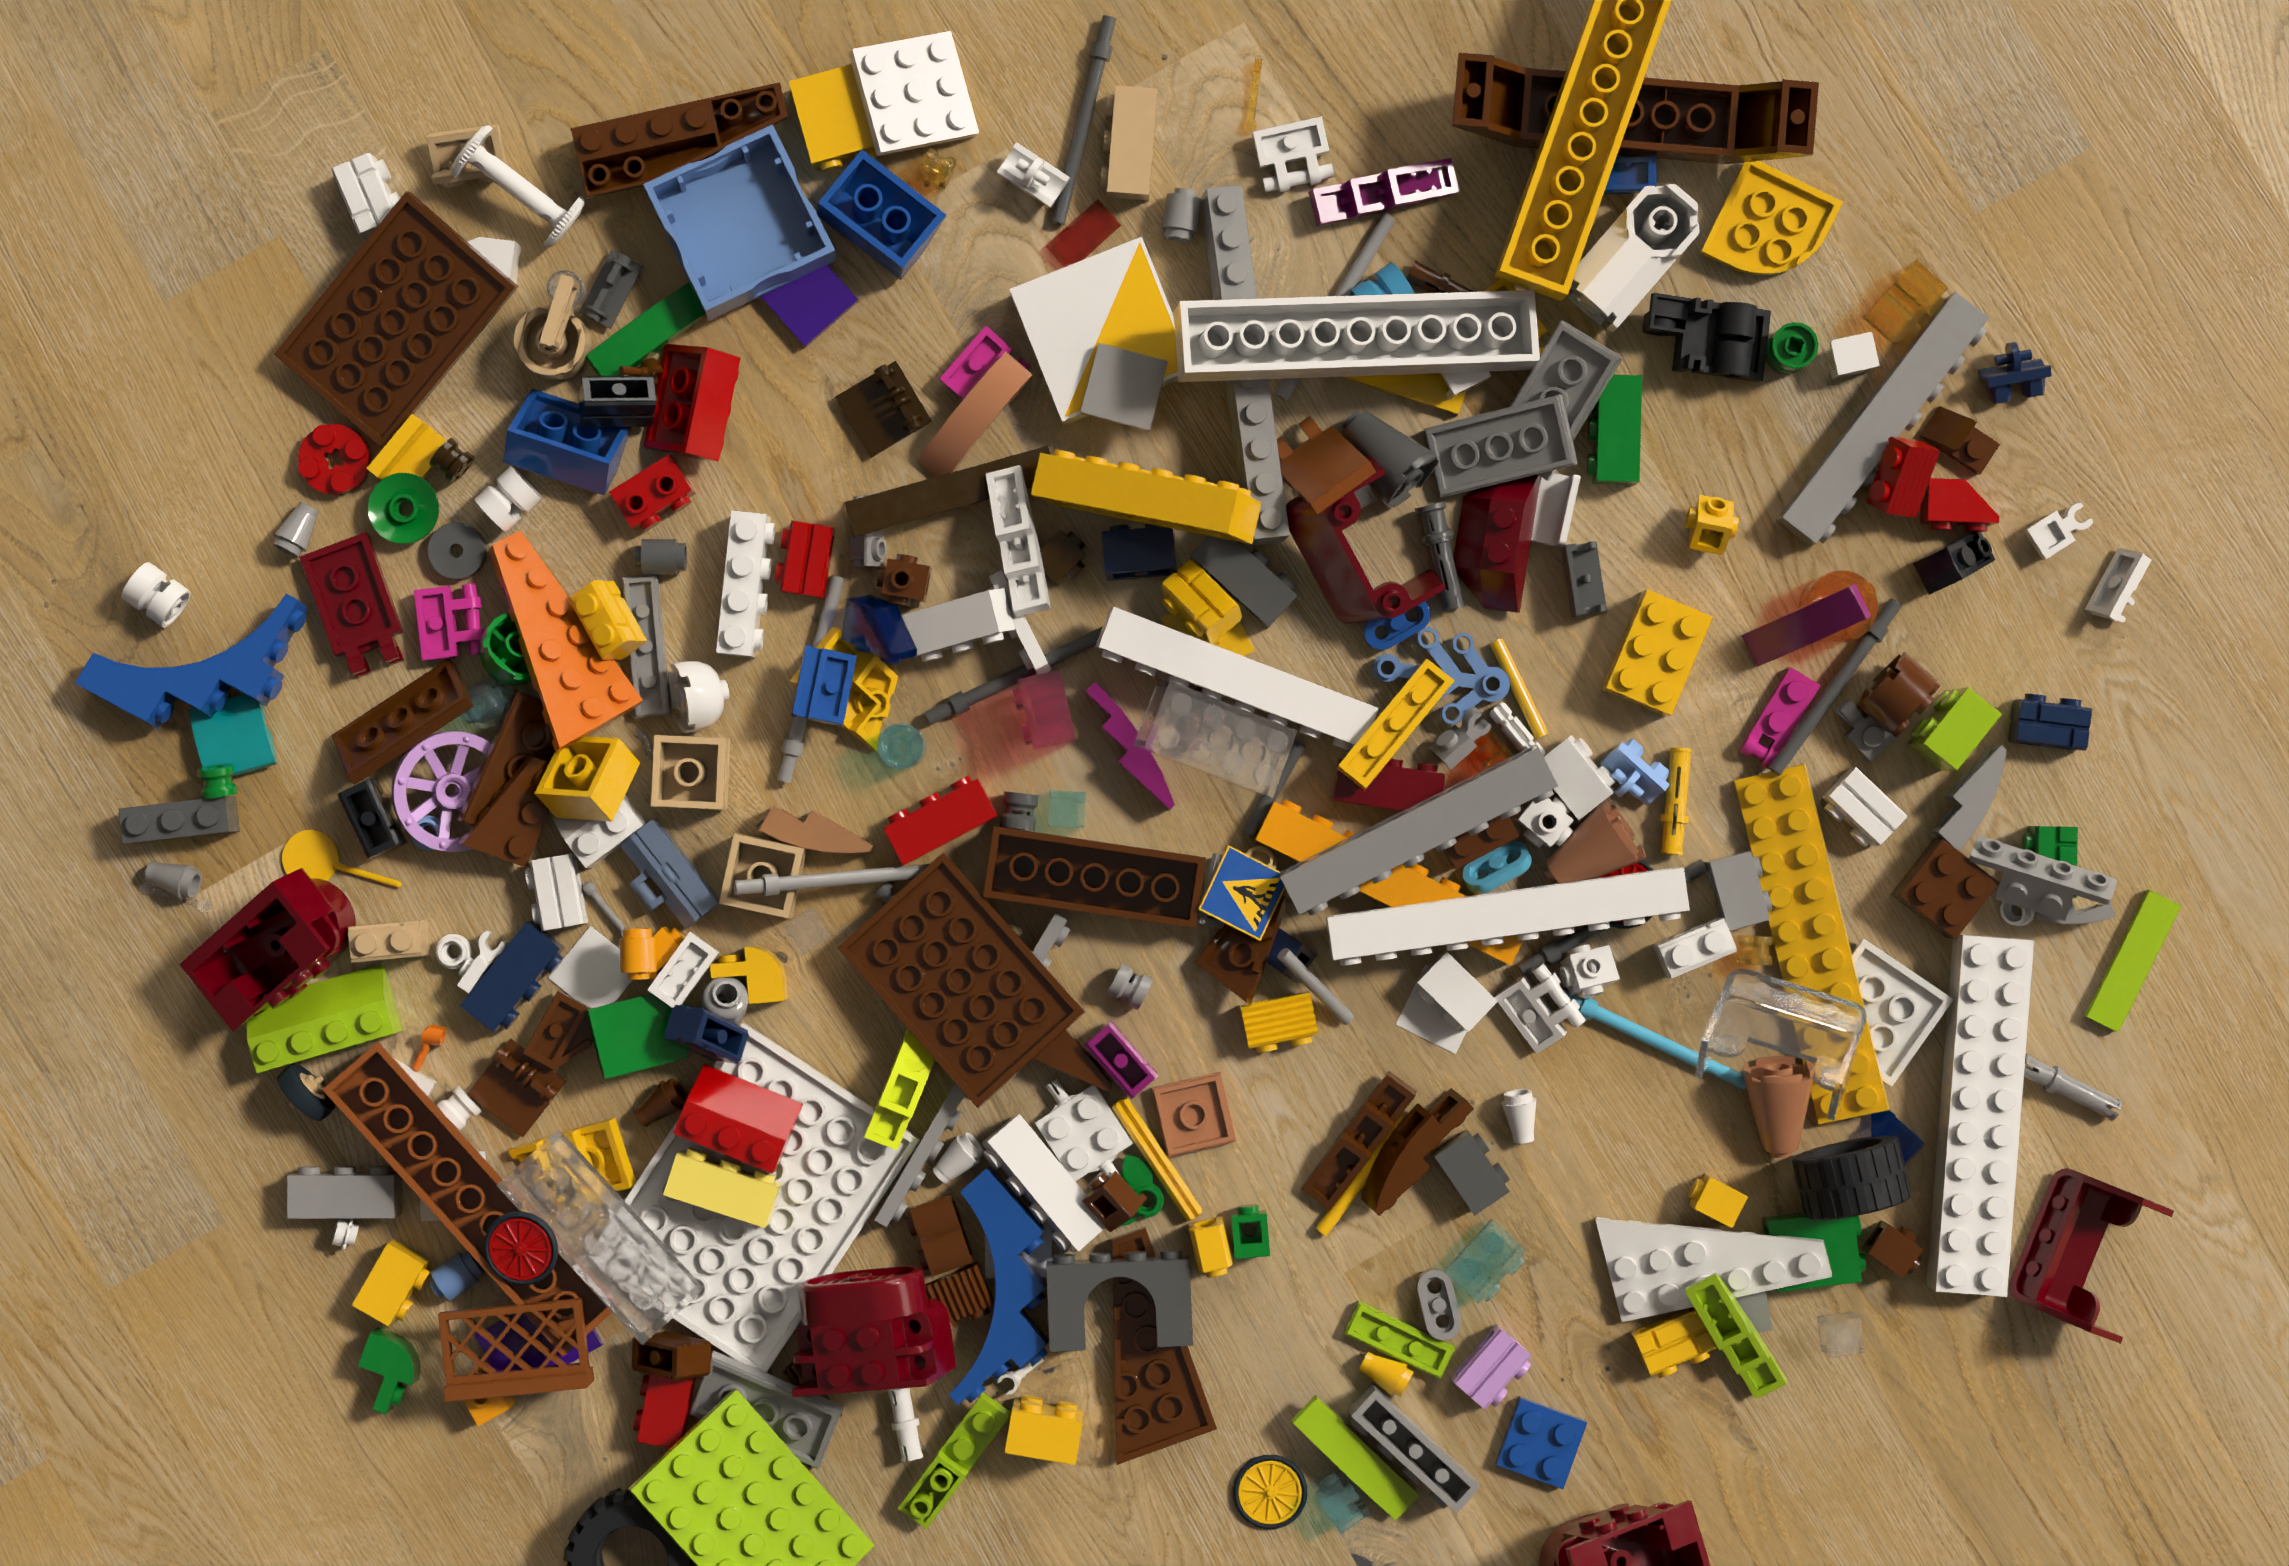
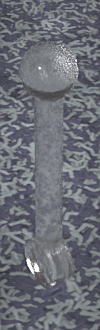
M147 881L142 882L139 886V890L143 895L156 894L197 907L201 913H206L211 908L210 902L206 899L200 901L188 897L180 899Z

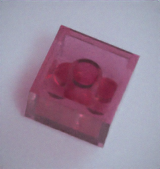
M1060 670L1018 679L1019 687L1013 689L1017 710H1025L1027 722L1021 724L1025 745L1032 744L1033 749L1037 751L1076 742L1077 739Z

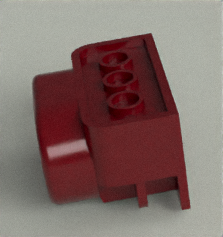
M300 868L271 882L179 965L232 1032H234L252 1016L264 1012L269 1007L274 1009L288 998L293 999L308 987L306 983L309 980L318 978L331 967L330 964L349 947L348 927L356 926L354 909L347 896L337 886L322 879L310 878L304 869Z
M899 1266L845 1271L811 1278L799 1285L798 1294L802 1323L797 1330L799 1351L793 1354L792 1357L793 1363L801 1364L803 1383L791 1390L792 1397L926 1387L956 1368L947 1307L937 1299L927 1298L924 1273L920 1268Z
M1691 1500L1677 1505L1662 1502L1649 1507L1641 1505L1629 1506L1628 1503H1624L1576 1518L1560 1525L1550 1533L1542 1546L1539 1557V1566H1711Z

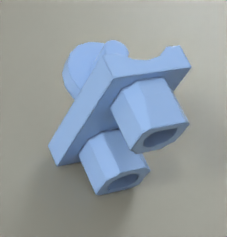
M1630 739L1626 743L1621 742L1602 760L1600 765L1604 766L1610 772L1611 777L1620 784L1614 792L1619 798L1628 791L1636 799H1639L1648 806L1669 787L1670 784L1666 781L1669 770L1660 762H1653L1649 766L1640 758L1644 753L1643 747L1635 739Z

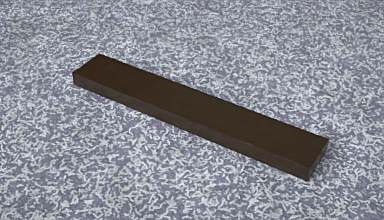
M1048 446L844 502L843 505L852 536L855 538L990 500L986 473L1020 465L1026 489L1032 488L1040 453L1050 455Z

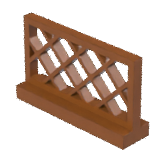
M582 1298L438 1313L446 1386L443 1387L445 1402L586 1389L594 1381L593 1366L589 1364ZM573 1308L575 1324L567 1332L551 1318L559 1309ZM552 1310L548 1316L542 1311ZM532 1312L543 1321L533 1335L516 1323L523 1313ZM507 1314H516V1316L511 1319ZM488 1316H497L508 1325L497 1339L481 1327ZM481 1317L477 1323L471 1318ZM461 1319L472 1328L462 1342L450 1333L449 1320ZM546 1325L563 1337L553 1351H550L536 1339ZM511 1328L527 1340V1343L517 1355L501 1343V1340ZM575 1329L577 1340L571 1335ZM475 1332L492 1344L482 1358L465 1346ZM566 1340L578 1349L580 1363L567 1364L555 1355ZM452 1344L457 1348L454 1353L452 1352ZM531 1344L547 1356V1359L540 1367H531L520 1358ZM495 1348L512 1360L505 1370L496 1371L485 1362ZM460 1351L477 1364L469 1374L455 1375L454 1359ZM550 1360L556 1364L552 1366H546L550 1362ZM517 1364L521 1369H512V1367ZM480 1367H481L483 1370L486 1371V1372L476 1373L477 1370H478Z

